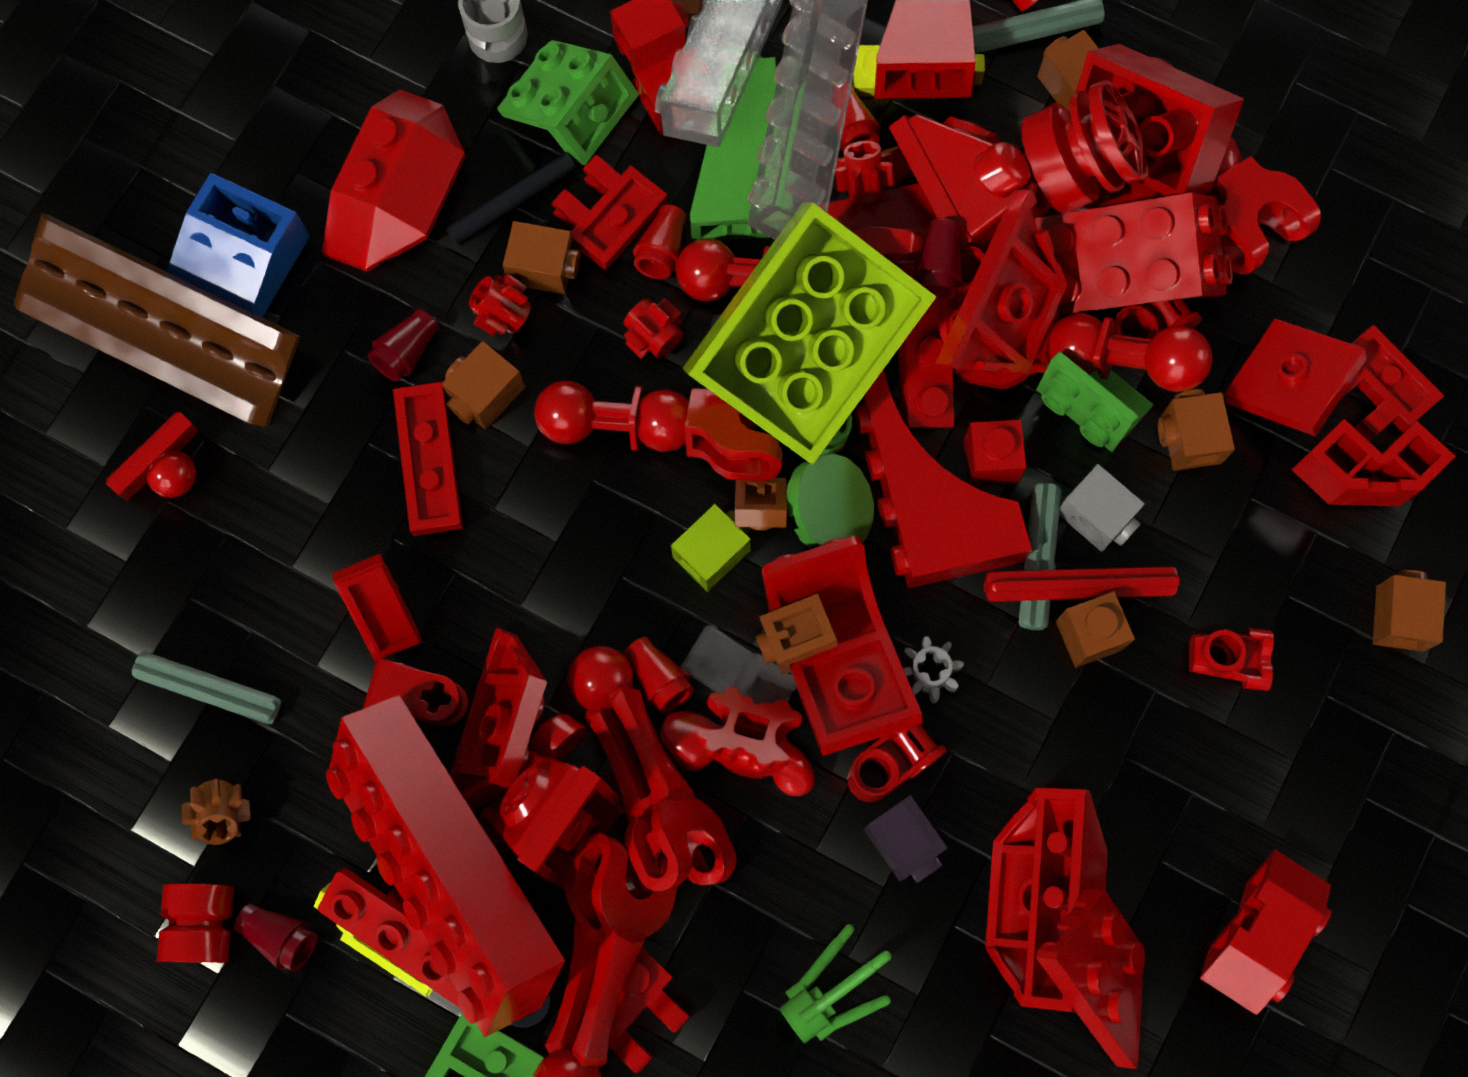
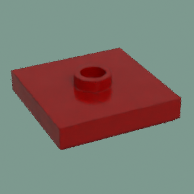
M1274 319L1224 393L1227 404L1316 437L1366 361L1365 348Z

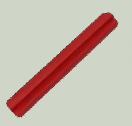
M1172 566L991 571L986 574L983 587L987 600L991 602L1095 599L1111 592H1115L1117 598L1164 597L1177 594L1178 586H1180V577H1178L1176 568Z

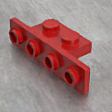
M341 868L333 877L318 906L319 912L459 1007L456 988L448 975L442 976L435 968L430 955L431 946L421 929L416 931L409 924L403 909L404 901L396 887L388 895H385L349 869Z

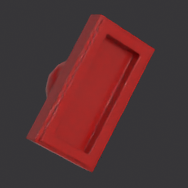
M176 412L106 479V484L126 501L146 483L153 492L162 497L173 498L182 496L195 483L196 468L190 456L182 452L181 449L199 430L181 412Z
M381 553L332 573L333 582L374 662H376V659L386 658L422 642L420 632L403 600L399 586L394 581Z

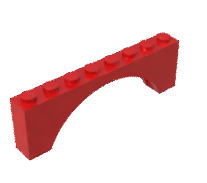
M919 183L885 190L882 198L870 203H858L848 198L817 205L851 232H855L865 226L895 229L930 228V222L938 219ZM883 369L860 400V404H857L854 408V415L859 433H868L872 450L866 452V461L871 480L880 479L884 498L878 499V507L884 528L892 527L896 545L890 546V553L896 575H905L907 587L913 588L1025 562L1032 548L1019 502L997 497L979 490L957 478L933 459L914 438L902 420L893 401L886 380L885 370Z

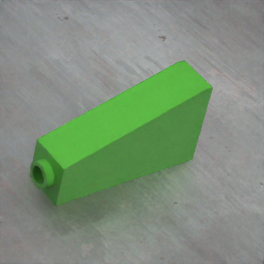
M747 55L738 60H727L690 212L692 242L699 239L725 241L778 237L788 223L775 57L762 58L758 55Z

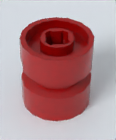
M164 884L160 915L169 920V925L159 931L156 962L229 963L231 932L223 927V921L232 917L234 886Z

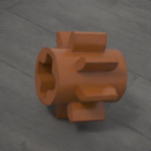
M213 779L201 784L198 788H190L191 802L182 804V824L191 825V839L196 840L199 838L204 843L211 845L226 843L233 839L234 836L240 837L242 835L241 822L250 820L249 800L242 799L241 785L232 786L223 780Z

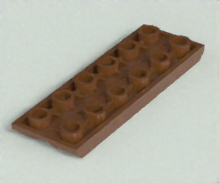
M41 214L33 239L29 261L23 272L14 300V306L17 310L245 422L263 427L269 426L301 337L48 214Z

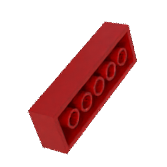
M400 695L341 717L336 742L333 743L330 767L326 772L329 788L337 799H344L352 813L351 820L357 836L363 842L368 841L377 855V865L383 880L389 886L394 885L402 897L404 913L409 924L416 931L421 929L431 946L430 955L435 968L442 976L448 975L456 988L458 1004L464 1017L472 1024L476 1022L483 1036L487 1037L539 1010L545 1002L565 959Z

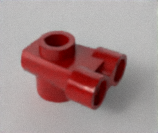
M1246 628L1244 634H1236L1230 630H1218L1212 634H1193L1189 646V671L1241 681L1244 689L1269 691L1273 679L1271 664L1274 644L1272 630ZM1210 649L1216 650L1221 654V665L1211 657Z

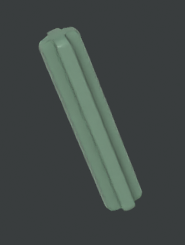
M1080 0L972 26L974 50L976 53L985 52L1100 24L1105 18L1102 0Z
M1037 483L1032 489L1028 537L1032 551L1025 560L1024 570L1054 569L1061 501V488L1056 484ZM1051 600L1021 601L1019 625L1029 630H1044L1049 623Z
M141 652L132 667V675L139 680L266 724H272L280 710L281 701L273 695L148 652Z

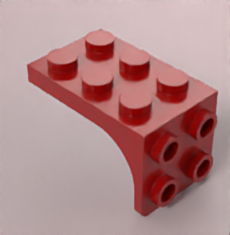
M1191 192L1035 218L1038 230H1048L1054 246L1055 260L1060 264L1067 282V288L1057 308L1059 315L1172 300L1224 296L1227 291L1226 285L1232 283V263L1228 254L1223 255L1221 236L1227 234L1228 231L1227 213L1223 204L1218 205L1215 196Z
M851 536L845 539L836 538L814 549L795 555L786 554L762 568L761 572L769 612L818 594L837 639L838 646L790 665L791 675L822 756L923 723L922 712L879 612L868 575L864 545L859 536Z

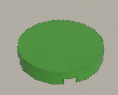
M829 453L820 455L813 465L808 461L802 462L795 468L787 487V510L789 517L794 516L795 522L799 527L794 530L799 539L810 549L820 547L836 538L845 539L851 536H859L862 543L867 539L873 524V497L870 485L861 469L847 457Z

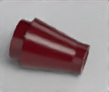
M934 219L930 222L929 233L912 275L915 281L938 299L954 297L957 287L963 283L959 241L960 224L950 219Z
M417 309L409 318L373 341V349L368 354V358L380 373L392 381H398L402 376H410L432 336L439 330V326L427 312Z
M253 903L246 905L241 910L234 923V931L245 937L278 970L286 968L293 972L299 970L308 961L317 943V934L310 930L308 922L262 909Z

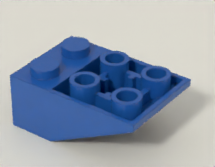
M210 173L185 214L167 272L263 318L310 235L295 211Z

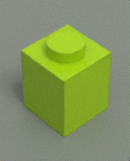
M714 504L671 545L672 556L708 592L751 551V539L747 536L751 530L749 527H735V512L729 510L725 514Z

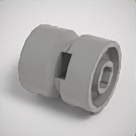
M458 0V7L470 48L479 58L487 62L502 63L512 60L522 52L527 43L528 32L520 0Z

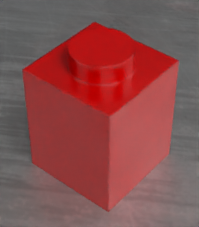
M1021 420L970 423L963 440L967 483L973 487L1017 485L1026 470Z

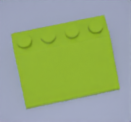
M803 202L684 365L683 370L813 465L933 303L936 296L815 203Z

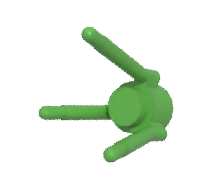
M847 924L801 980L786 991L790 1000L783 1004L780 1010L804 1043H807L814 1036H817L822 1041L836 1029L863 1018L891 1003L890 996L883 995L829 1019L836 1013L832 1004L891 960V953L889 951L880 953L825 995L817 986L808 992L811 985L854 933L855 930L852 924Z

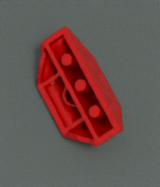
M400 89L370 108L331 189L322 248L324 256L369 272L380 266V262L398 256L428 239L466 157L442 104Z
M1035 788L1027 798L1028 802L1010 819L993 841L985 948L1003 978L1015 992L1014 996L1020 1006L1076 1012L1038 962L1036 954L1042 944L1056 945L1063 936L1058 933L1057 925L1065 914H1069L1073 910L1075 901L1084 889L1106 890L1108 851L1090 791L1086 789Z

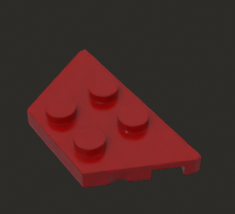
M1014 190L935 362L937 366L952 369L1029 373L1067 288L1062 268L1054 257V246L1048 230H1038L1030 208L1037 203L1035 194L1031 190Z
M500 628L495 630L449 774L473 813L507 791L525 768L529 757L527 745L534 723L538 721L543 712L545 703L543 693L547 684L546 679L518 636Z
M1084 889L1075 901L1073 910L1069 914H1065L1057 925L1058 933L1063 936L1056 945L1042 944L1037 951L1036 959L1116 1067L1137 1069L1145 950L1106 890Z

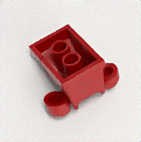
M920 114L912 117L904 115L889 126L937 218L950 219L960 224V249L966 246H975L986 253L1014 190H1031L1035 194L1037 203L1030 208L1034 221L1035 218L1050 216L1057 211L1044 196L1035 180L1026 154H1022L1014 144L1001 142L1000 135L988 131L987 127L967 119L962 121L952 116L943 123H940Z
M558 714L548 719L534 732L528 743L529 757L525 768L507 791L483 807L477 820L503 862L510 847L519 856L517 860L565 890L566 878L578 844L583 838L592 834L602 833L607 835L625 810L624 801L612 788L585 766L579 768L562 762L582 742L588 732V728L569 715Z

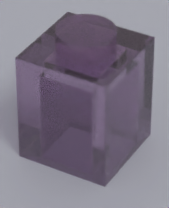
M911 795L864 828V831L899 881L911 875L916 883H918L942 866L937 856L948 848Z

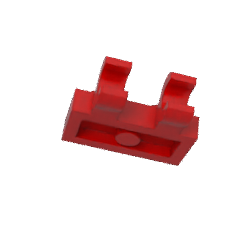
M595 155L583 168V171L588 174L584 181L597 192L604 194L601 199L589 210L575 196L564 189L552 202V206L556 208L553 215L566 226L574 228L571 231L574 246L606 271L655 217L659 208L668 202V194L631 165L620 175L607 162Z
M1372 325L1351 343L1365 348L1367 359L1342 398L1357 386L1377 406L1374 411L1354 427L1368 441L1374 438L1391 422L1404 432L1444 397L1375 325Z
M643 947L632 964L621 991L608 1044V1050L611 1048L635 1074L640 1073L653 1058L627 1031L640 1015L649 1007L675 1033L690 1018L664 991L674 978Z

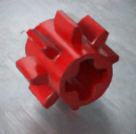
M854 142L844 149V158H835L834 160L837 191L844 192L848 190L849 198L854 202L870 203L877 201L884 196L885 186L895 185L892 153L885 152L881 154V147L876 142Z
M508 273L504 278L496 275L495 279L490 276L483 278L473 290L469 300L470 308L473 309V313L478 315L473 324L492 336L496 332L501 335L505 331L509 333L516 332L526 321L531 309V304L527 301L528 297L523 295L526 285Z
M649 298L640 301L624 319L623 325L629 330L624 334V337L627 339L625 344L641 359L649 352L658 359L665 357L683 338L684 332L678 327L683 322L680 319L682 313L666 298L658 306Z

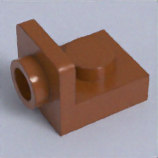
M774 478L769 481L736 480L735 527H749L754 530H768L772 527L786 528V478Z
M818 594L759 616L764 633L756 635L757 642L766 664L777 662L781 675L791 672V664L838 646L837 639Z

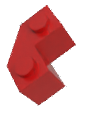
M632 0L611 10L613 36L620 53L626 55L631 63L632 71L636 77L632 82L659 133L663 134L710 110L709 90L713 89V82L705 65L702 62L695 64L686 49L685 29L690 24L681 3L678 0L673 2L671 0Z
M1344 419L1292 471L1328 505L1400 507L1419 493L1456 456L1418 421L1399 435L1383 452H1380Z
M1275 849L1246 883L1238 914L1209 946L1200 979L1256 1015L1271 999L1275 1002L1281 1001L1294 981V974L1292 972L1312 937L1317 936L1323 930L1331 916L1332 911L1327 907L1331 884Z

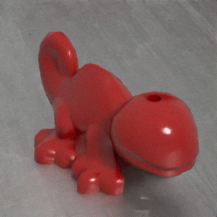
M731 686L723 693H711L707 701L708 707L720 717L723 726L702 714L689 711L672 712L663 722L660 730L662 746L671 761L683 770L700 771L714 759L731 772L740 776L754 779L773 776L777 787L789 796H803L810 792L815 784L814 771L810 761L803 752L789 743L785 734L800 726L802 714L792 710L789 703L785 700H778L773 704L766 702L756 704L751 697L741 696L738 688Z

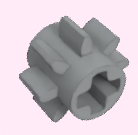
M924 637L921 651L916 653L914 650L906 648L902 654L905 660L911 663L910 667L903 669L907 679L913 685L912 691L914 695L917 696L919 692L929 693L932 704L937 703L939 700V690L942 687L950 692H955L959 686L949 676L951 673L961 670L964 665L961 661L951 660L948 655L951 648L950 642L944 644L942 648L933 647L929 637ZM925 660H930L933 668L942 669L935 681H930L928 673H919L918 671Z

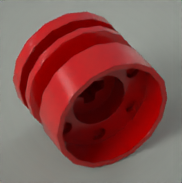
M1102 80L1091 85L1088 93L1079 91L1073 94L1069 102L1070 112L1060 103H1055L1023 119L1021 125L1022 142L1034 178L1050 204L1062 214L1072 212L1098 200L1100 184L1110 193L1123 189L1125 181L1131 185L1146 179L1148 176L1147 153L1137 121L1118 89L1108 80Z

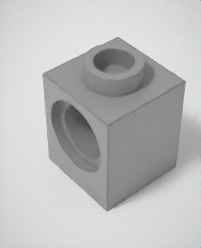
M1097 464L1060 506L1059 516L1103 552L1113 540L1122 546L1140 526L1141 523L1134 516L1144 506V503Z

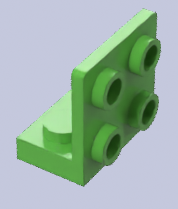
M551 40L538 51L534 62L520 80L510 87L506 98L498 106V111L505 118L548 130L563 150L569 154L573 162L586 165L639 93L611 54Z
M1057 352L1051 359L1036 389L1042 394V401L1050 410L1058 415L1066 414L1080 425V432L1089 442L1098 447L1105 446L1111 452L1118 447L1154 405L1112 370L1108 380H1102L1097 371L1088 375L1061 352Z

